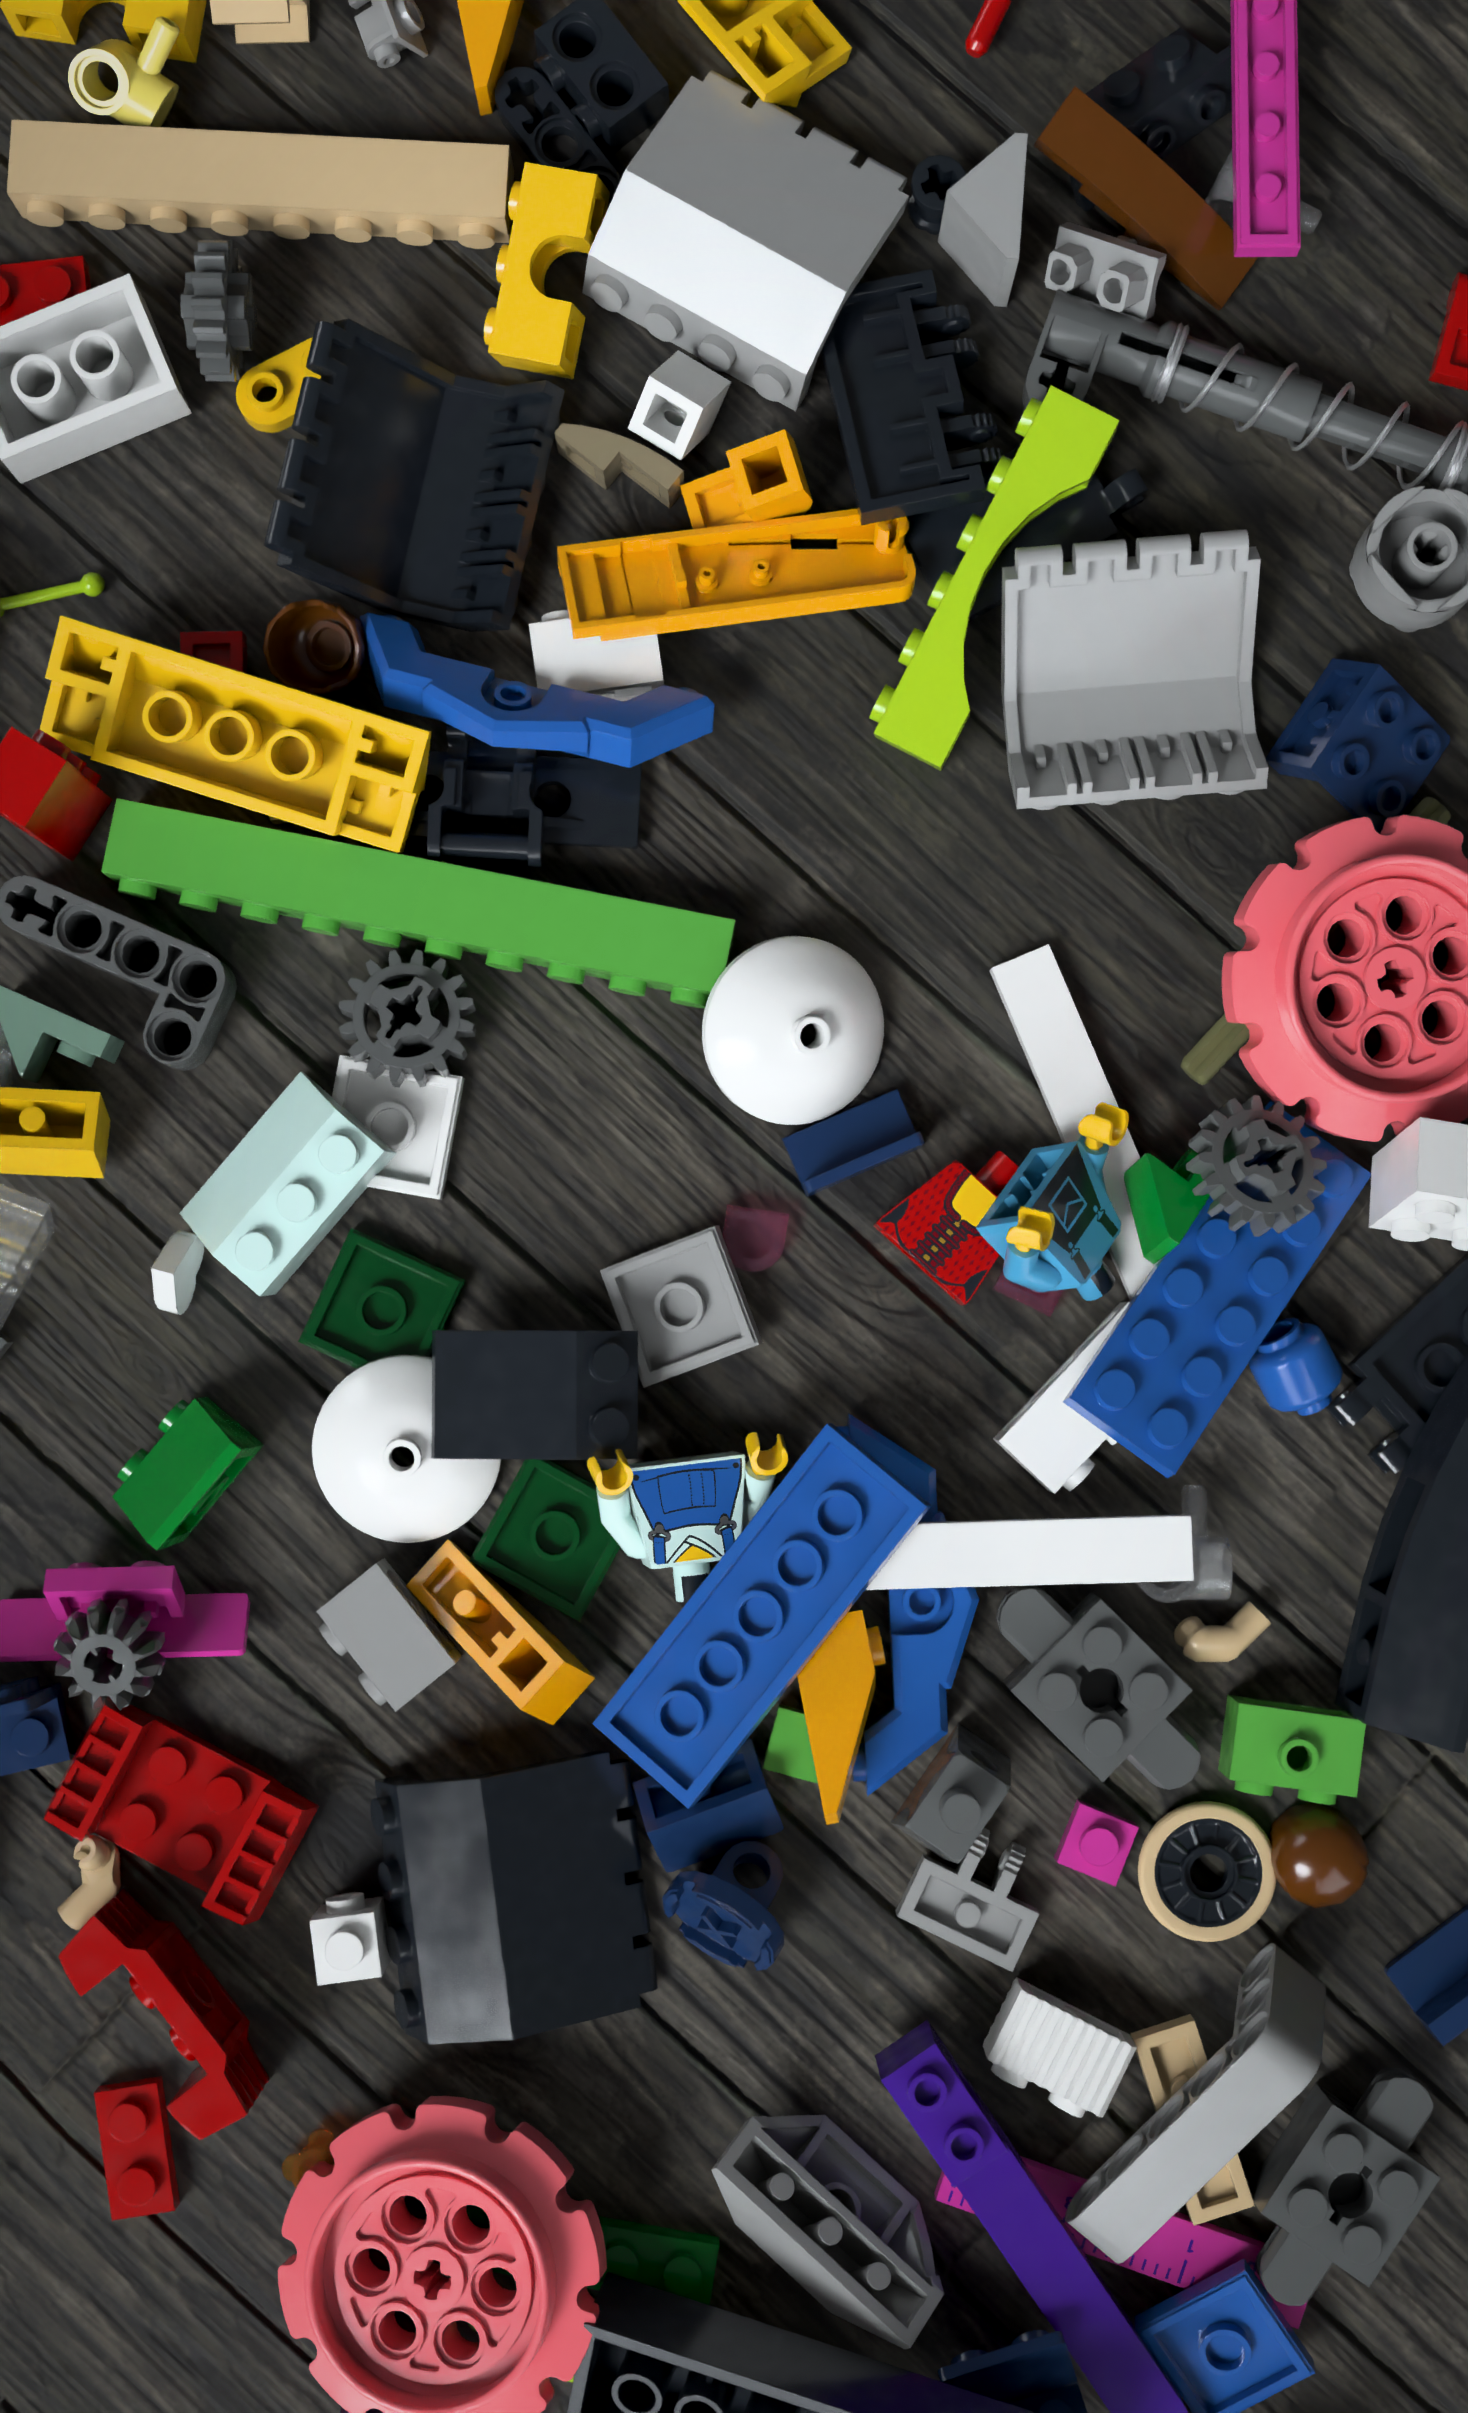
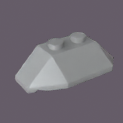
M826 2115L752 2116L748 2118L711 2169L735 2225L830 2313L903 2349L911 2348L944 2296L940 2276L935 2274L932 2247L919 2201Z

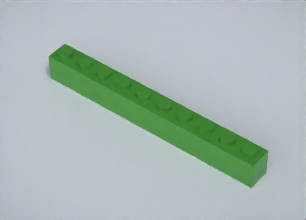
M118 798L116 799L101 870L111 880L119 883V893L136 898L155 900L157 891L180 895V905L197 910L216 912L218 903L242 907L241 917L258 922L277 924L279 915L303 919L302 929L329 936H338L340 927L364 931L363 941L375 945L400 948L401 939L426 943L424 952L436 957L461 960L462 952L466 951L486 955V965L512 972H522L524 963L547 967V977L573 984H583L585 975L608 979L610 980L608 989L634 996H645L646 987L669 991L671 992L669 1001L695 1008H705L714 984L729 965L736 930V920Z

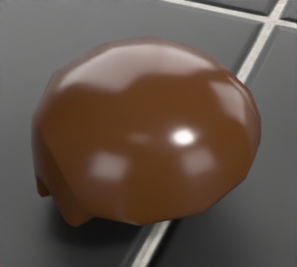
M322 599L293 601L285 605L267 624L263 651L270 673L283 685L311 694H329L346 689L349 683L354 682L364 669L367 642L360 621L341 604Z
M1309 1802L1290 1807L1272 1823L1268 1836L1272 1846V1867L1276 1880L1289 1893L1292 1899L1314 1908L1341 1904L1361 1889L1368 1875V1851L1360 1832L1343 1812L1328 1805Z

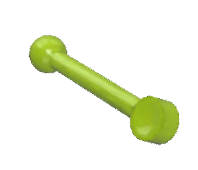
M89 572L82 577L81 581L0 598V618L4 615L5 610L81 593H85L90 597H97L105 589L104 579L98 573Z

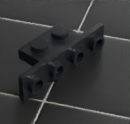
M1180 27L1126 66L1108 76L1106 80L1088 91L1086 95L1132 132L1159 158L1163 159L1232 111L1231 45L1216 54ZM1069 174L1076 204L1084 211H1089L1096 205L1078 191L1083 184Z

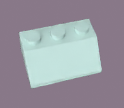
M300 1071L179 1214L208 1251L260 1297L276 1295L366 1190L368 1183L373 1177L378 1175L390 1162L396 1152L392 1151L377 1135L370 1132L347 1109L340 1106L332 1096L310 1077Z

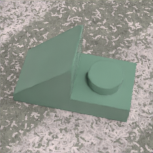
M0 985V1023L21 1078L34 1083L40 1080L58 1039L61 1042L56 1052L82 1064L92 1067L96 1056L115 1064L125 1041Z

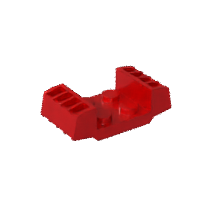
M107 1696L50 1800L44 1820L81 1842L93 1833L100 1835L208 1893L201 1906L243 1926L260 1920L319 1806L285 1787L273 1776L162 1717L149 1714L131 1704L119 1710L111 1698Z
M124 1889L121 1890L87 1921L58 1957L67 1977L81 1997L122 1964L132 1975L129 1978V1983L136 1997L147 2008L154 2009L156 2007L172 2027L169 2030V2035L176 2049L187 2060L194 2061L196 2059L201 2065L190 2074L166 2107L170 2114L188 2132L201 2140L247 2116L250 2108L254 2105L255 2100L259 2097L260 2092L264 2089L265 2084L270 2078L248 2041L250 2021L173 1922L155 1920Z

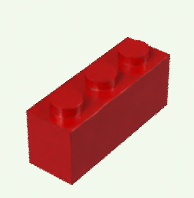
M11 726L0 743V816L73 862L112 801L107 794L97 787L102 776L87 767L86 762L72 754L70 748L37 728L30 738Z

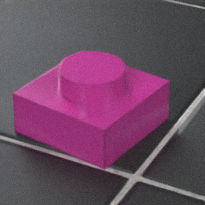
M1077 1799L1054 1859L1059 1864L1116 1887L1139 1827L1135 1822Z

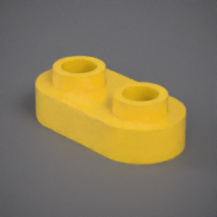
M312 338L252 367L240 378L236 388L237 405L245 420L253 428L261 432L275 433L292 426L303 377L321 379L320 375L306 368ZM270 386L277 389L275 397L269 402H260L256 399L258 392L264 387Z

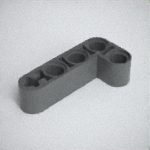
M26 875L17 876L3 884L0 889V919L12 930L28 939L158 994L143 1033L144 1045L150 1056L162 1064L182 1071L195 1069L204 1063L213 1048L235 998L237 990L236 977L229 966L207 951L38 878ZM26 901L31 903L38 902L57 914L54 924L34 914H25L22 912L23 905ZM89 919H99L102 927L100 938L92 946L80 948L76 937L79 927ZM156 943L160 955L155 967L148 972H136L133 958L138 948L144 944ZM201 968H214L217 975V983L214 990L205 997H193L190 991L192 976ZM187 1024L192 1036L190 1045L186 1051L179 1055H169L164 1043L166 1034L176 1025Z

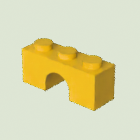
M1 0L0 8L16 36L76 45L80 22L85 13L101 3H118L125 6L122 25L132 46L139 53L143 49L156 18L163 16L175 22L180 30L167 59L196 63L207 0Z
M525 162L521 182L515 181L511 188L508 212L509 218L513 220L509 245L503 244L497 258L496 278L501 283L497 307H491L488 310L484 324V342L486 345H489L488 353L504 367L568 379L574 378L586 317L572 302L547 297L544 290V279L549 266L559 256L568 252L589 253L607 212L610 191L597 174Z

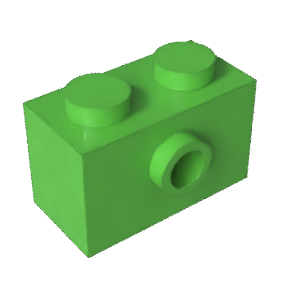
M1227 1695L1218 1770L1229 1780L1235 1781L1234 1789L1240 1792L1272 1796L1274 1786L1298 1789L1297 1798L1301 1800L1335 1805L1337 1795L1357 1797L1366 1724L1343 1710Z

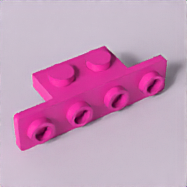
M139 1561L132 1564L131 1567H101L87 1562L74 1563L68 1566V1568L46 1569L43 1588L46 1598L0 1600V1662L59 1661L63 1656L54 1651V1642L61 1632H67L65 1622L74 1611L79 1610L87 1614V1609L92 1601L98 1600L100 1597L111 1612L119 1600L127 1598L130 1606L128 1614L134 1618L144 1611L151 1610L152 1619L145 1630L165 1632V1642L157 1652L166 1658L241 1656L246 1652L250 1611L248 1595L246 1593L185 1594L174 1565L166 1566L155 1561ZM108 1648L107 1657L113 1659V1650Z

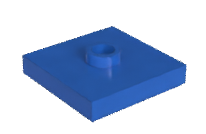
M1244 2258L1135 2316V2330L1192 2413H1240L1315 2374L1313 2358Z

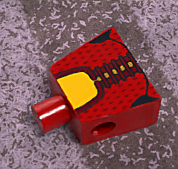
M998 1150L974 1176L965 1166L955 1160L883 1215L873 1226L960 1306L966 1305L999 1256L997 1251L980 1235L976 1226L1019 1166Z

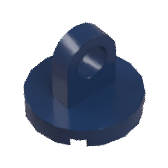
M742 1841L733 1845L724 1854L712 1875L698 1871L680 1872L672 1880L662 1897L665 1914L670 1918L676 1913L683 1921L679 1927V1930L684 1934L683 1936L707 1955L733 1967L744 1968L748 1960L755 1962L756 1971L766 1970L775 1962L784 1946V1932L775 1917L768 1911L777 1895L783 1878L782 1863L778 1855L769 1846L757 1841ZM742 1863L755 1864L764 1871L767 1883L762 1887L754 1889L744 1887L736 1880L733 1869Z

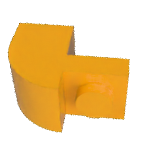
M786 429L726 451L730 467L680 485L693 529L801 516L810 509L813 503L795 441Z

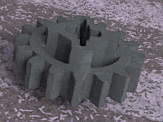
M199 240L198 252L194 251L195 271L185 272L184 293L181 294L180 302L181 318L184 320L187 348L189 350H196V358H200V373L205 375L206 382H236V380H240V368H244L243 351L253 350L254 330L257 327V305L254 301L252 275L250 272H243L242 266L238 265L239 251L238 248H234L233 240Z
M393 950L389 951V966L381 969L371 959L366 962L367 970L371 976L366 982L352 977L349 979L348 984L357 997L355 1000L340 1001L339 1009L342 1014L353 1018V1021L339 1026V1031L345 1040L358 1039L348 1052L354 1062L370 1057L366 1071L371 1078L376 1079L387 1069L389 1070L390 1081L393 1087L400 1088L405 1074H413L419 1087H424L427 1083L426 1071L434 1068L441 1076L446 1078L450 1073L445 1060L450 1055L465 1060L467 1057V1052L459 1042L460 1037H475L476 1028L473 1023L462 1019V1017L475 1012L476 1008L473 998H457L463 993L467 985L461 975L446 980L449 967L444 959L440 958L431 968L426 967V960L422 950H415L410 963H402L397 951ZM411 981L409 986L395 989L387 988L398 982ZM441 994L447 1001L449 1008L447 1028L434 1016V1010L440 1003L438 998ZM369 1010L374 1012L381 1022V1028L375 1035L377 1038L375 1043L371 1041L367 1030ZM416 1010L421 1020L417 1026L405 1023L400 1029L395 1016L399 1012L410 1015ZM425 1047L429 1049L428 1052L415 1057H404L407 1051Z
M1253 1095L1242 1105L1236 1098H1233L1204 1118L1199 1123L1202 1130L1193 1136L1188 1143V1146L1199 1154L1186 1164L1187 1171L1201 1174L1203 1180L1192 1189L1194 1195L1209 1194L1214 1200L1207 1213L1211 1217L1223 1210L1230 1214L1229 1229L1234 1232L1249 1222L1254 1237L1262 1236L1271 1228L1278 1234L1282 1233L1310 1214L1315 1209L1312 1200L1321 1195L1326 1187L1313 1177L1327 1168V1161L1312 1158L1311 1150L1320 1143L1318 1136L1304 1138L1299 1132L1304 1125L1305 1119L1301 1115L1290 1122L1283 1118L1284 1105L1280 1101H1277L1269 1109L1264 1110L1261 1098L1257 1095Z

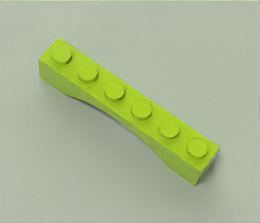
M1052 385L1043 402L1034 397L1031 398L1015 430V433L1023 436L1024 439L1014 459L1012 460L1003 455L987 484L986 491L995 496L984 518L975 513L972 514L956 546L957 549L965 552L960 565L954 575L943 571L928 600L927 605L936 609V612L925 632L914 628L898 659V662L907 666L897 688L894 689L886 684L872 709L869 719L878 723L874 731L876 738L940 771L942 770L970 716L964 682V644L970 613L983 580L1002 550L1029 522L1057 502L1087 489L1117 430L1120 420Z

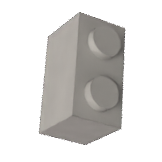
M385 1558L374 1564L316 1611L324 1621L319 1626V1630L327 1643L340 1656L349 1652L364 1671L358 1676V1679L368 1695L380 1706L388 1702L395 1712L455 1665L462 1657Z

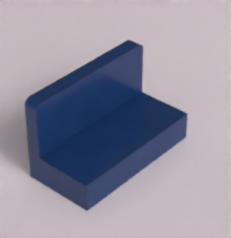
M897 1089L782 1138V1142L806 1197L913 1152L925 1144L921 1133H916Z
M751 1739L746 1740L697 1804L689 1809L652 1776L633 1782L646 1833L666 1872H674L727 1852L733 1845L742 1841H757L778 1833L784 1828Z
M1468 1904L1384 1967L1385 1974L1426 2030L1442 2046H1445L1468 2028Z

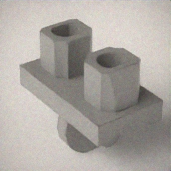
M1066 222L1059 226L1055 250L1049 254L1044 282L1046 288L1055 291L1058 289L1098 303L1102 307L1113 311L1124 312L1147 320L1154 316L1156 287L1164 268L1167 254L1137 245L1134 238L1124 235L1116 238L1071 222Z

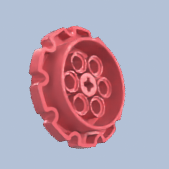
M1400 815L1387 818L1380 834L1374 829L1372 820L1368 817L1340 821L1320 828L1295 843L1297 863L1293 869L1286 863L1270 864L1259 874L1247 891L1235 914L1234 924L1244 931L1246 943L1240 951H1229L1224 954L1222 998L1226 1020L1229 1023L1245 1024L1249 1030V1040L1247 1044L1240 1048L1239 1057L1257 1085L1275 1103L1280 1101L1283 1105L1293 1106L1300 1099H1303L1306 1104L1305 1123L1317 1130L1344 1138L1377 1142L1383 1137L1384 1129L1388 1124L1392 1125L1397 1136L1419 1117L1460 1123L1468 1118V858L1462 852L1463 834L1448 825L1417 816ZM1392 900L1400 906L1402 911V922L1395 932L1388 926L1386 921V910ZM1335 923L1342 927L1346 937L1345 945L1338 955L1332 952L1327 941L1328 932ZM1439 941L1445 944L1449 956L1447 965L1441 972L1434 965L1432 956L1434 947ZM1387 969V971L1389 972V979L1385 980L1381 984L1380 989L1378 987L1377 979H1380L1384 975H1386ZM1325 986L1331 989L1335 998L1334 1010L1327 1018L1321 1016L1317 1008L1318 994ZM1432 1004L1437 1011L1438 1022L1434 1031L1428 1035L1423 1028L1422 1014L1425 1008ZM1374 1026L1380 1033L1381 1047L1379 1052L1371 1058L1364 1048V1039L1367 1032Z
M430 2096L417 2107L415 2119L405 2115L400 2105L391 2104L366 2115L331 2142L329 2149L334 2158L335 2165L325 2161H318L303 2175L290 2200L281 2230L284 2238L293 2242L297 2249V2254L290 2256L278 2268L280 2300L290 2335L295 2339L308 2338L316 2346L317 2356L309 2365L311 2374L330 2397L349 2413H366L369 2409L373 2408L383 2413H541L545 2410L555 2393L549 2377H556L567 2382L573 2378L580 2367L592 2338V2334L584 2327V2323L595 2324L600 2312L599 2305L594 2303L595 2299L589 2294L587 2286L597 2284L607 2270L604 2236L592 2201L587 2199L576 2201L567 2194L566 2183L574 2174L573 2166L547 2137L529 2123L521 2122L512 2132L502 2131L495 2122L496 2111L494 2106L463 2097ZM406 2195L416 2197L422 2202L426 2209V2219H418L410 2214L404 2200ZM467 2205H476L484 2210L490 2221L489 2229L480 2228L471 2222L467 2214ZM369 2248L377 2249L387 2257L390 2271L378 2269L372 2263L369 2257ZM434 2260L439 2261V2262H440V2265H439V2264H436V2263H433V2261H434ZM500 2267L512 2274L516 2281L517 2290L502 2288L493 2276V2268ZM443 2274H444V2275L451 2276V2277H450V2278L443 2277ZM402 2311L408 2314L414 2321L416 2333L402 2329L396 2321L394 2312ZM456 2321H466L474 2326L478 2332L480 2342L475 2343L463 2338L457 2329Z

